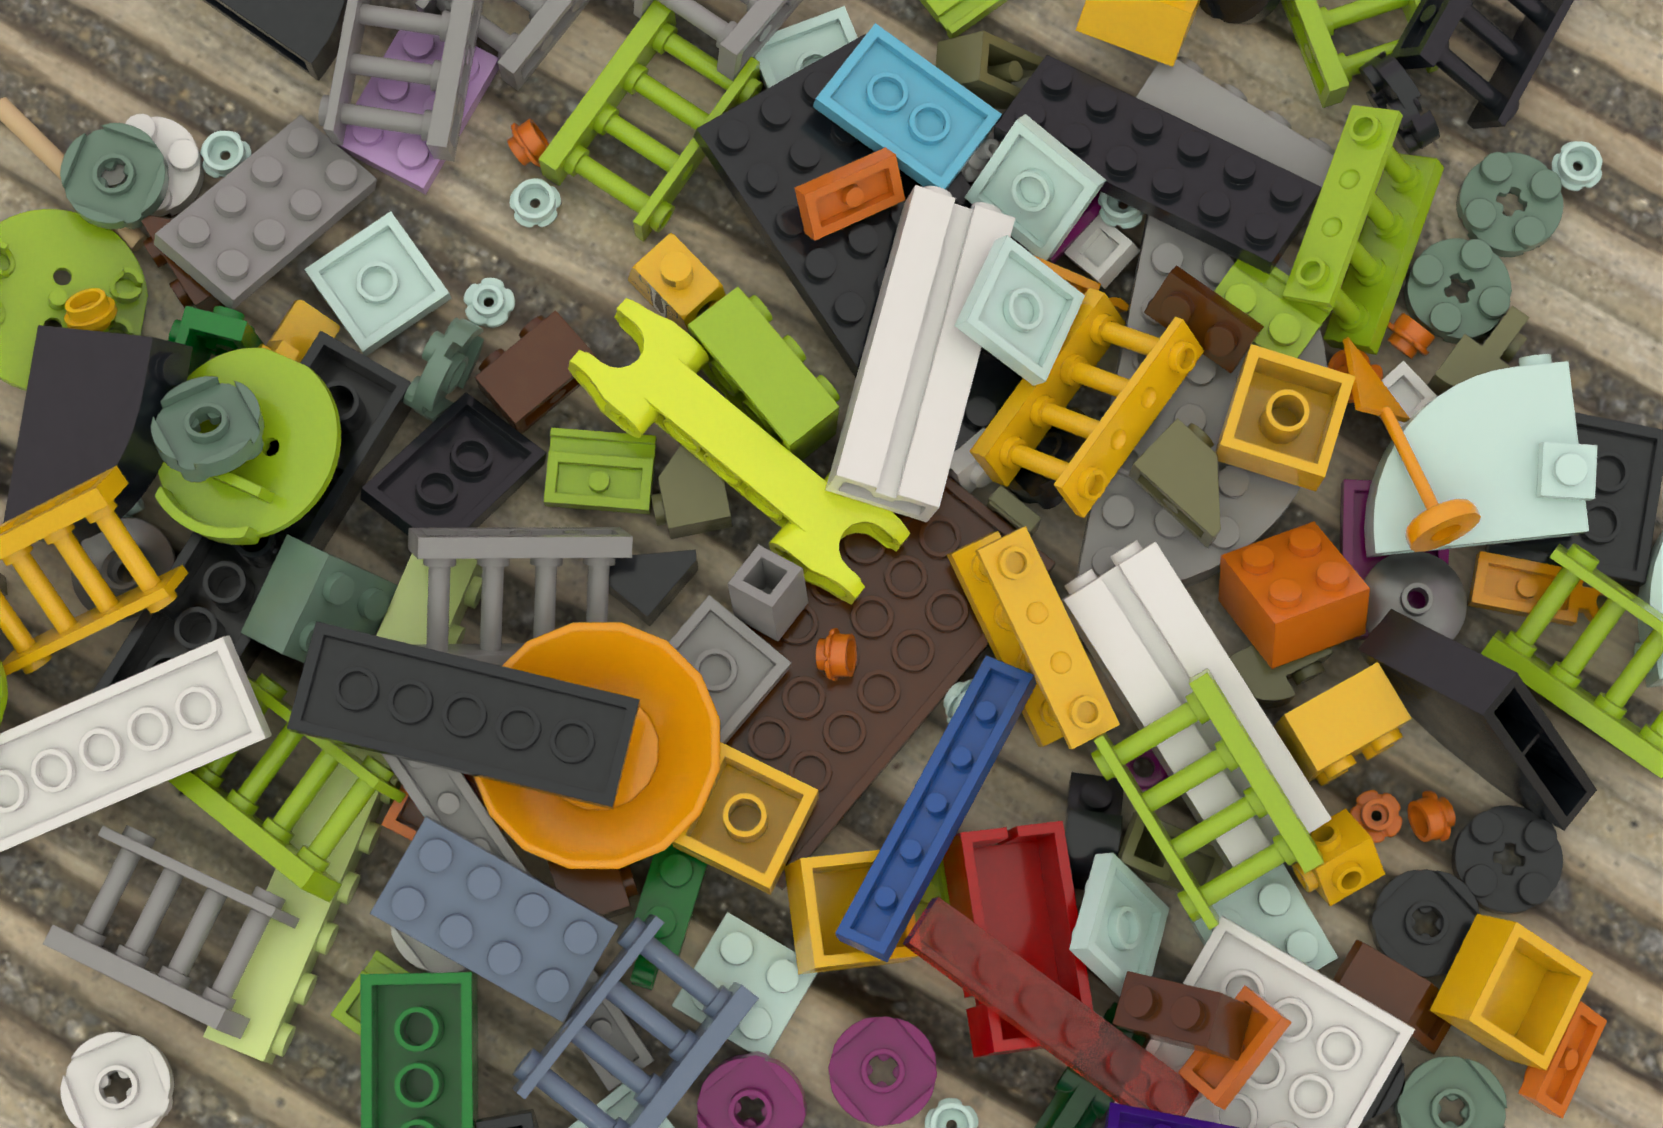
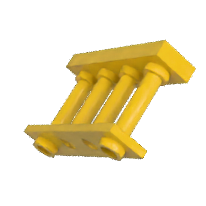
M1090 287L1084 294V300L1046 382L1033 386L1023 378L969 451L993 482L1005 487L1009 486L1021 468L1055 480V488L1073 512L1082 518L1087 515L1097 499L1102 496L1110 481L1204 352L1184 319L1175 317L1160 338L1125 326V321L1105 292ZM1111 344L1146 356L1130 379L1095 367ZM1081 385L1117 397L1100 421L1065 408ZM1052 426L1086 439L1070 463L1035 450Z
M117 465L0 525V560L6 566L12 564L54 626V628L33 638L0 590V629L14 648L2 662L6 676L20 669L25 674H30L50 661L52 653L144 608H147L149 613H155L177 598L178 595L175 589L188 574L183 564L158 576L114 511L118 506L114 499L129 484ZM85 517L90 524L96 522L138 587L116 597L72 531L75 529L73 523ZM41 539H44L47 545L54 544L96 607L74 618L30 553L33 550L31 544Z
M1026 526L1001 537L999 531H993L947 554L996 659L1029 672L1035 677L1037 684L1025 704L1022 714L1038 747H1044L1064 737L1069 749H1074L1120 725Z

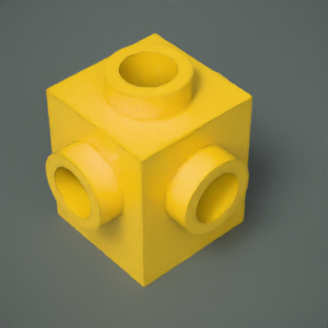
M1346 808L1331 816V820L1309 833L1322 853L1324 863L1306 874L1298 862L1292 865L1293 871L1302 887L1308 893L1316 890L1329 906L1336 904L1385 875L1372 837Z

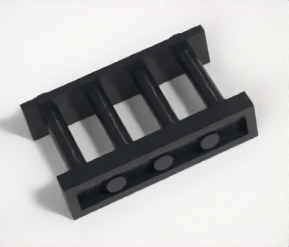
M1421 0L1391 55L1400 63L1404 70L1428 68L1436 65L1478 100L1467 121V124L1473 129L1505 127L1507 122L1517 113L1522 94L1574 0H1508L1525 15L1513 39L1473 6V0ZM1459 22L1502 58L1489 82L1449 49V39Z

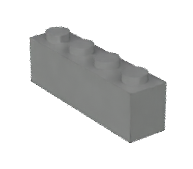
M1179 56L1173 67L1159 62L1136 96V98L1310 182L1321 187L1323 186L1335 153L1327 143L1313 137L1307 139L1293 131L1291 124L1283 116L1270 110L1263 112L1247 102V97L1239 89L1226 83L1220 86L1203 75V70L1188 58Z

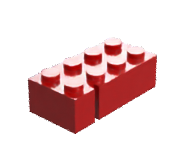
M1063 821L1020 825L1007 830V827L956 834L943 858L964 998L975 997L976 1006L966 1009L973 1057L979 1058L1073 1045L1097 1039L1098 1035L1087 967L1069 950L1072 932L1078 919V911Z

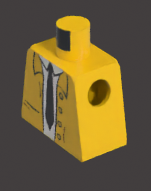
M673 233L668 234L632 267L628 277V281L663 317L672 320L687 333L688 324L697 318V313L706 303L710 308L726 296L723 285Z

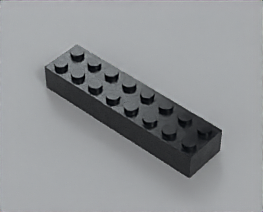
M320 331L300 363L311 368L326 384L334 398L340 417V454L336 470L326 491L313 508L300 520L278 533L261 537L257 544H225L193 532L170 568L172 570L183 564L188 572L187 576L175 589L178 595L177 598L155 613H149L147 608L144 609L92 693L228 635L231 637L247 674L264 644L242 634L241 631L287 534L321 550L325 549L360 493L361 488L365 485L412 408L403 403L405 393L411 382ZM277 440L270 442V447L266 452L268 456H273L278 452L279 442Z

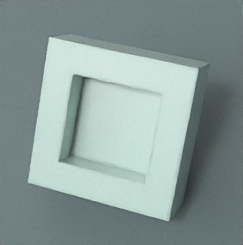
M1558 442L1540 443L1536 497L1585 501L1595 499L1598 445Z

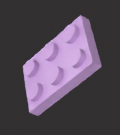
M399 30L383 57L433 65L434 60H442L445 42L440 41L438 35ZM475 46L459 137L499 70L497 63L499 58ZM371 77L355 105L424 114L425 110L433 109L436 91H431L430 85ZM347 125L343 145H337L348 155L425 195L446 161L434 159L426 145L427 141H422L421 135Z

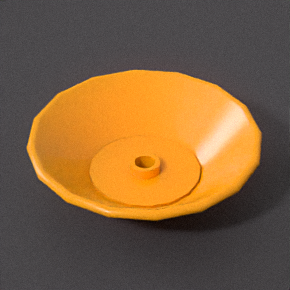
M573 622L527 641L502 665L503 667L640 699V706L613 810L474 776L489 816L524 851L568 869H621L666 850L701 815L720 770V718L702 675L667 640L623 622Z

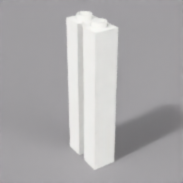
M915 185L903 205L825 490L928 522L940 507L982 347L954 325L994 241L1006 235L1011 237L1015 217L1003 214L998 207L985 202L973 203L970 209L955 204V198L952 197V194L941 187H921Z
M1135 540L1110 556L1115 566L1097 577L1094 571L1090 569L1064 585L1069 595L1061 601L1075 630L1139 730L1186 703L1185 696L1193 692L1189 685V679L1208 668L1308 832L1311 833L1332 819L1156 542L1142 548L1138 540ZM1211 720L1203 725L1200 721H1197L1152 748V751L1167 775L1171 776L1215 750L1214 743L1221 740L1222 737ZM1240 767L1232 772L1226 768L1184 793L1181 797L1197 822L1200 823L1244 797L1243 790L1251 785ZM1269 814L1261 819L1255 815L1211 841V844L1229 870L1273 844L1272 837L1280 832Z

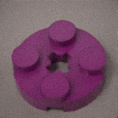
M887 1016L865 1018L846 1029L834 1045L828 1066L831 1090L841 1108L854 1119L877 1127L901 1124L917 1115L930 1100L937 1078L935 1053L926 1036L908 1021ZM878 1057L879 1060L884 1062L891 1057L896 1062L897 1066L892 1072L896 1081L892 1085L888 1086L883 1081L874 1085L868 1077L873 1072L869 1062L873 1058Z
M760 1051L735 1055L718 1064L704 1080L697 1101L698 1128H802L807 1114L805 1092L795 1073L781 1061L771 1058L766 1053ZM744 1096H748L752 1100L757 1097L764 1102L761 1112L765 1118L760 1122H757L752 1117L743 1121L738 1115L742 1109V1103L739 1099Z

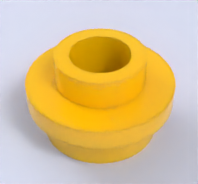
M89 288L77 292L66 301L65 309L67 312L64 320L67 327L71 329L102 332L110 326L118 309L115 301L111 297L106 296L104 290Z

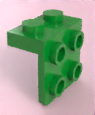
M190 306L185 307L182 320L176 319L172 324L168 341L193 347L188 376L198 367L209 361L211 355L219 356L229 351L257 348L260 344H264L256 334L255 328L250 326L247 321H244L245 315L243 313L223 306H214L213 312Z

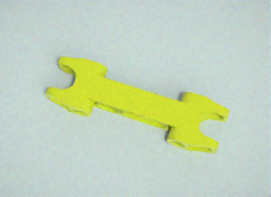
M625 298L616 308L617 312L614 318L619 323V326L638 345L640 351L639 359L629 366L621 368L610 367L600 362L590 353L579 350L569 361L568 370L591 396L599 410L633 437L640 438L653 423L657 424L781 527L769 542L772 552L802 567L806 582L816 585L852 605L865 588V585L861 582V578L842 560L839 551L840 540L854 533L867 534L886 548L897 552L909 537V530L892 511L826 491L830 472L824 479L821 478L697 375L708 362L709 356L692 336L672 320L648 310L633 300Z

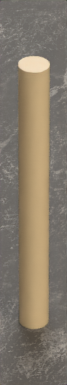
M6 97L1 98L0 121L61 180L60 170L64 154ZM139 228L111 229L133 252L144 246L142 241L148 238Z

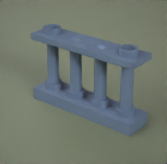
M649 914L644 921L636 917L617 940V943L623 947L543 1050L539 1053L532 1048L518 1064L512 1075L519 1080L512 1089L523 1099H526L535 1086L538 1087L588 1128H658L759 998L737 982H733L729 989L723 985L717 988L654 937L665 922L652 914ZM639 954L704 1005L702 1011L708 1016L694 1033L690 1029L683 1032L619 981ZM605 998L670 1049L668 1055L673 1058V1061L660 1077L656 1073H652L649 1076L585 1025ZM570 1042L636 1093L633 1099L639 1104L626 1121L621 1117L614 1120L550 1069Z

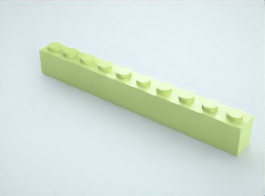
M411 554L376 636L412 645L426 644L429 567L423 565V559H417ZM456 559V566L450 567L448 644L462 643L466 628L460 626L467 607L475 609L481 599L482 568L480 565H477V560ZM342 744L362 761H364L367 755H370L391 769L381 753ZM341 763L338 764L292 829L294 837L290 843L298 850L303 845L310 846L358 778ZM394 774L390 782L400 789L401 782ZM375 791L327 858L330 865L326 872L342 884L330 903L300 889L275 869L266 891L285 899L286 901L281 910L300 920L294 929L273 918L270 919L232 996L236 1000L232 1010L250 1019L241 1039L218 1031L210 1026H207L203 1035L204 1038L269 1064L273 1063L276 1055L283 1057L286 1054L296 1029L295 1026L290 1024L297 1005L305 1006L313 993L317 981V975L311 973L319 953L327 955L336 939L339 925L333 923L340 904L348 905L356 892L360 875L354 873L362 853L369 855L373 851L382 827L381 824L376 823L383 804L391 805L394 801L393 799Z

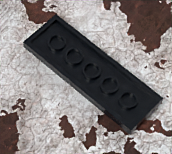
M1049 55L1045 56L994 126V139L1002 142L1015 121L1026 114L1106 179V182L1099 191L1269 275L1314 209L1322 189L1321 186Z
M316 621L287 729L290 732L613 810L640 706V699Z

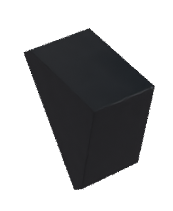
M696 550L632 555V558H615V565L610 566L609 593L646 624L651 626L698 572Z

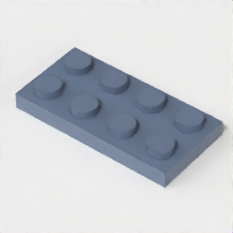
M427 815L370 912L371 915L561 1022L566 1018L618 928V924Z

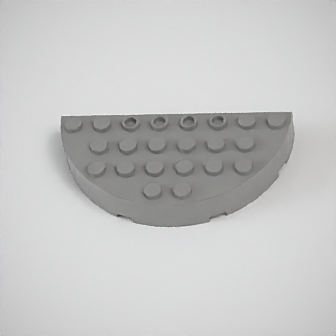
M1146 215L1125 326L1160 338L1166 328L1146 315L1144 311L1170 271L1177 265L1214 291L1232 265L1235 264L1237 258L1156 218ZM1281 257L1275 267L1290 276L1291 268ZM1319 329L1298 359L1327 367L1324 342ZM1120 347L1115 374L1130 379L1146 356ZM1204 354L1200 356L1194 368L1187 374L1110 481L1102 496L1097 499L1088 512L1075 578L1090 569L1098 577L1115 566L1110 558L1111 555L1138 540L1142 548L1156 542L1184 587L1188 588L1220 573L1221 555L1261 541L1273 529L1292 503L1300 489L1299 486L1218 461L1221 530L1215 541L1206 548L1128 476L1133 463L1177 418L1186 426L1192 423L1201 428L1214 444L1211 449L1214 452L1216 451L1245 356L1232 373L1226 371ZM1111 396L1109 407L1117 397Z

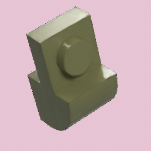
M1512 305L1483 345H1480L1464 334L1427 386L1439 396L1453 386L1474 376L1493 370L1510 368L1509 362L1527 339L1519 331L1530 317Z
M1253 645L1230 655L1229 658L1262 709H1271L1289 704L1296 696L1288 681L1289 679L1293 678L1296 685H1300L1322 674L1325 669L1321 663L1325 662L1333 651L1329 647L1271 669Z
M1134 811L1118 851V858L1141 880L1147 883H1157L1178 893L1183 891V886L1137 811ZM1160 820L1171 839L1185 832L1181 828ZM1206 844L1184 857L1185 862L1200 886L1219 876L1224 866L1222 859L1210 844Z

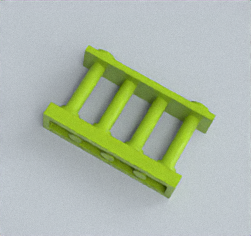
M654 0L538 159L542 175L558 186L561 185L568 174L572 177L579 174L637 212L638 215L633 220L635 236L643 242L652 230L659 233L666 226L675 210L672 202L706 155L694 137L681 155H678L620 117L619 109L616 107L627 92L631 95H634L636 92L696 130L698 127L759 94L763 83L760 82V62L752 56L734 81L718 72V60L677 34L678 28L675 27V12L657 0ZM656 52L660 54L668 52L726 90L710 114L648 75L649 69L646 66ZM598 133L602 136L606 133L610 134L668 172L651 196L589 157L590 151L587 147Z
M1281 0L1322 108L1341 103L1349 88V82H1352V76L1360 74L1359 68L1383 51H1385L1386 56L1391 54L1399 41L1397 39L1345 56L1343 52L1337 54L1331 36L1334 35V30L1402 8L1409 23L1421 0H1357L1327 10L1325 6L1319 8L1317 0ZM1436 65L1426 68L1428 73L1439 69Z
M1352 105L1282 295L1286 300L1333 308V313L1323 337L1327 344L1333 348L1344 349L1343 339L1349 337L1357 349L1367 354L1377 355L1444 170L1443 165L1437 158L1398 153L1392 146L1403 117L1401 112L1397 110Z
M1574 543L1569 549L1559 544L1549 558L1560 564L1562 569L1516 632L1511 630L1508 635L1497 630L1481 654L1517 672L1528 687L1662 779L1663 710L1652 725L1646 723L1641 729L1624 717L1627 712L1624 706L1663 654V614L1596 569L1600 561L1590 552ZM1583 580L1608 598L1561 663L1555 661L1551 667L1534 655L1537 650L1534 644L1578 582ZM1627 610L1653 628V630L1606 694L1600 692L1595 697L1579 686L1582 681L1579 674Z
M1207 668L1189 679V685L1193 692L1185 696L1186 703L1116 745L1113 744L1106 732L1095 737L1094 742L1098 749L1093 751L1091 755L1107 781L1114 777L1117 778L1180 881L1184 890L1177 893V896L1191 920L1196 922L1202 918L1208 929L1211 930L1219 925V916L1213 908V904L1285 862L1290 866L1298 861L1306 874L1323 864L1324 859L1210 670ZM1211 720L1222 737L1221 740L1214 743L1216 749L1143 792L1126 764L1195 722L1200 721L1203 725ZM1240 767L1251 785L1243 790L1245 796L1171 839L1155 811L1226 768L1232 772ZM1269 814L1280 832L1272 837L1274 843L1200 886L1185 862L1184 857L1255 815L1261 819Z
M263 673L256 680L247 675L263 715L270 708L287 723L239 790L233 788L228 794L220 787L225 780L221 775L238 751L173 778L168 782L300 889L330 903L342 884L326 872L330 865L327 858L375 791L386 795L398 803H401L407 794L390 782L394 772L374 757L367 755L364 761H362L340 743L290 732L287 726L293 707L283 700L288 691ZM303 736H306L319 746L322 751L274 818L268 816L263 822L255 815L259 808L256 802ZM341 763L358 778L310 846L303 845L298 850L290 843L294 837V833L291 830L338 764Z

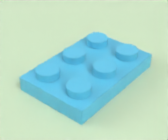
M876 23L815 98L813 108L876 152L886 147L896 154L899 170L923 187L937 186L945 190L951 185L1002 116L996 109Z

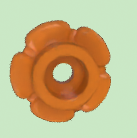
M530 118L519 126L513 123L511 125L513 136L507 140L511 151L522 165L525 166L532 162L535 166L540 167L538 159L550 144L538 125Z
M1402 312L1393 324L1388 323L1387 328L1393 333L1387 341L1410 359H1413L1417 352L1423 356L1429 354L1426 349L1433 342L1435 336L1418 322Z
M832 628L826 638H820L817 642V668L820 671H825L827 678L832 681H837L839 677H852L857 661L855 637L853 634H840L838 628Z
M1376 790L1365 791L1356 798V806L1350 809L1349 813L1368 832L1374 843L1382 842L1387 836L1390 838L1394 837L1401 829L1402 817L1399 816L1401 806L1397 799L1389 793L1378 794ZM1378 811L1381 814V819L1374 821L1371 817L1372 812Z
M1427 790L1422 792V798L1414 800L1408 805L1407 813L1410 826L1421 841L1428 842L1440 839L1443 842L1449 839L1451 827L1455 825L1456 817L1448 799L1445 797L1438 798L1435 792Z

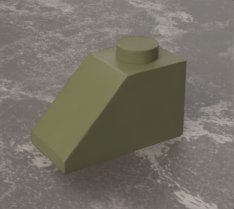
M983 30L939 41L937 44L936 67L991 107L1007 109L1044 58Z
M1177 418L1133 463L1128 476L1208 548L1215 541L1221 530L1217 454L1211 449L1214 446L1212 440L1201 428L1192 423L1186 426Z
M680 445L658 477L661 493L651 495L657 526L667 524L671 539L733 527L724 480Z

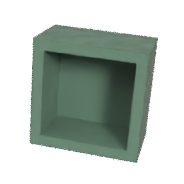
M287 534L241 633L283 655L305 663L316 621L375 635L398 585Z

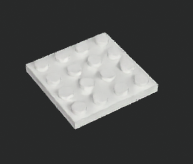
M1221 916L1219 925L1214 928L1183 984L1220 992L1232 998H1235L1245 985L1260 995L1292 1023L1225 1110L1214 1105L1178 1074L1195 1050L1152 1039L1149 1041L1114 1103L1239 1128H1358L1415 1028L1228 918Z

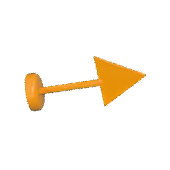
M1349 337L1343 339L1348 372L1350 375L1355 376L1352 386L1355 410L1381 417L1427 509L1415 517L1407 526L1405 537L1411 550L1414 552H1425L1437 549L1464 536L1480 522L1481 516L1476 506L1467 499H1453L1438 503L1398 422H1407L1410 419L1354 343Z

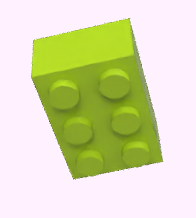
M737 286L688 324V334L704 348L709 356L708 362L701 370L727 400L803 461L836 435L840 408L836 402L840 400V396L826 377L820 374L815 378L803 364L806 356L797 342L788 334L781 338L769 322L773 318L764 303L756 295L748 298Z

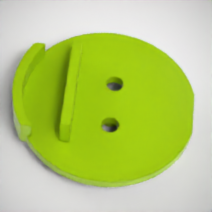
M60 209L31 210L11 216L0 222V380L27 391L38 325L44 326L47 321L55 320L61 324L62 328H68L64 320L67 312L65 303L72 295L85 289L100 288L104 290L106 296L111 297L117 306L118 312L111 321L110 326L102 332L141 336L148 298L145 277L131 249L114 231L97 227L85 221L76 212ZM59 270H65L71 275V281L66 285H59L54 281V274Z
M243 348L229 351L207 361L188 376L187 381L198 377L213 376L218 377L219 383L231 384L236 387L234 381H237L247 386L255 395L264 419L263 450L257 457L247 460L238 468L225 474L209 477L202 482L185 480L181 472L170 468L163 462L158 470L162 487L159 486L155 494V498L161 507L179 524L208 539L231 545L257 544L261 537L278 533L307 514L319 501L331 482L336 470L341 447V424L338 409L331 392L323 380L308 366L269 349ZM210 420L200 423L201 431L199 433L211 432L220 424L213 425ZM277 440L279 442L278 452L273 456H268L266 452L270 447V442Z

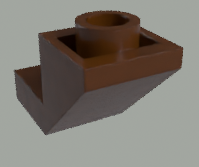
M1359 940L1355 941L1332 980L1414 1027L1415 1030L1409 1041L1418 1049L1435 1055L1452 1026L1429 1011L1439 989L1432 982Z

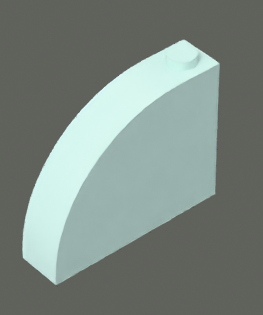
M1551 354L1519 358V366L1493 370L1453 386L1424 405L1401 427L1438 503L1453 499H1467L1476 506L1481 516L1480 522L1464 536L1429 551L1577 536L1589 532L1585 500L1536 497L1539 444L1542 442L1579 444L1569 361L1552 363ZM1393 441L1386 448L1376 468L1369 489L1364 524L1367 558L1414 552L1406 540V529L1415 517L1427 510Z

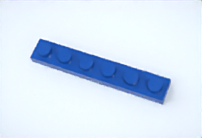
M987 655L985 656L835 934L839 941L888 962L1037 683L1033 674Z

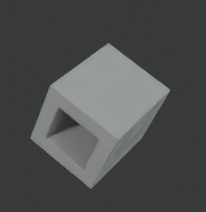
M759 544L728 582L734 616L776 641L780 640L808 604L803 568Z

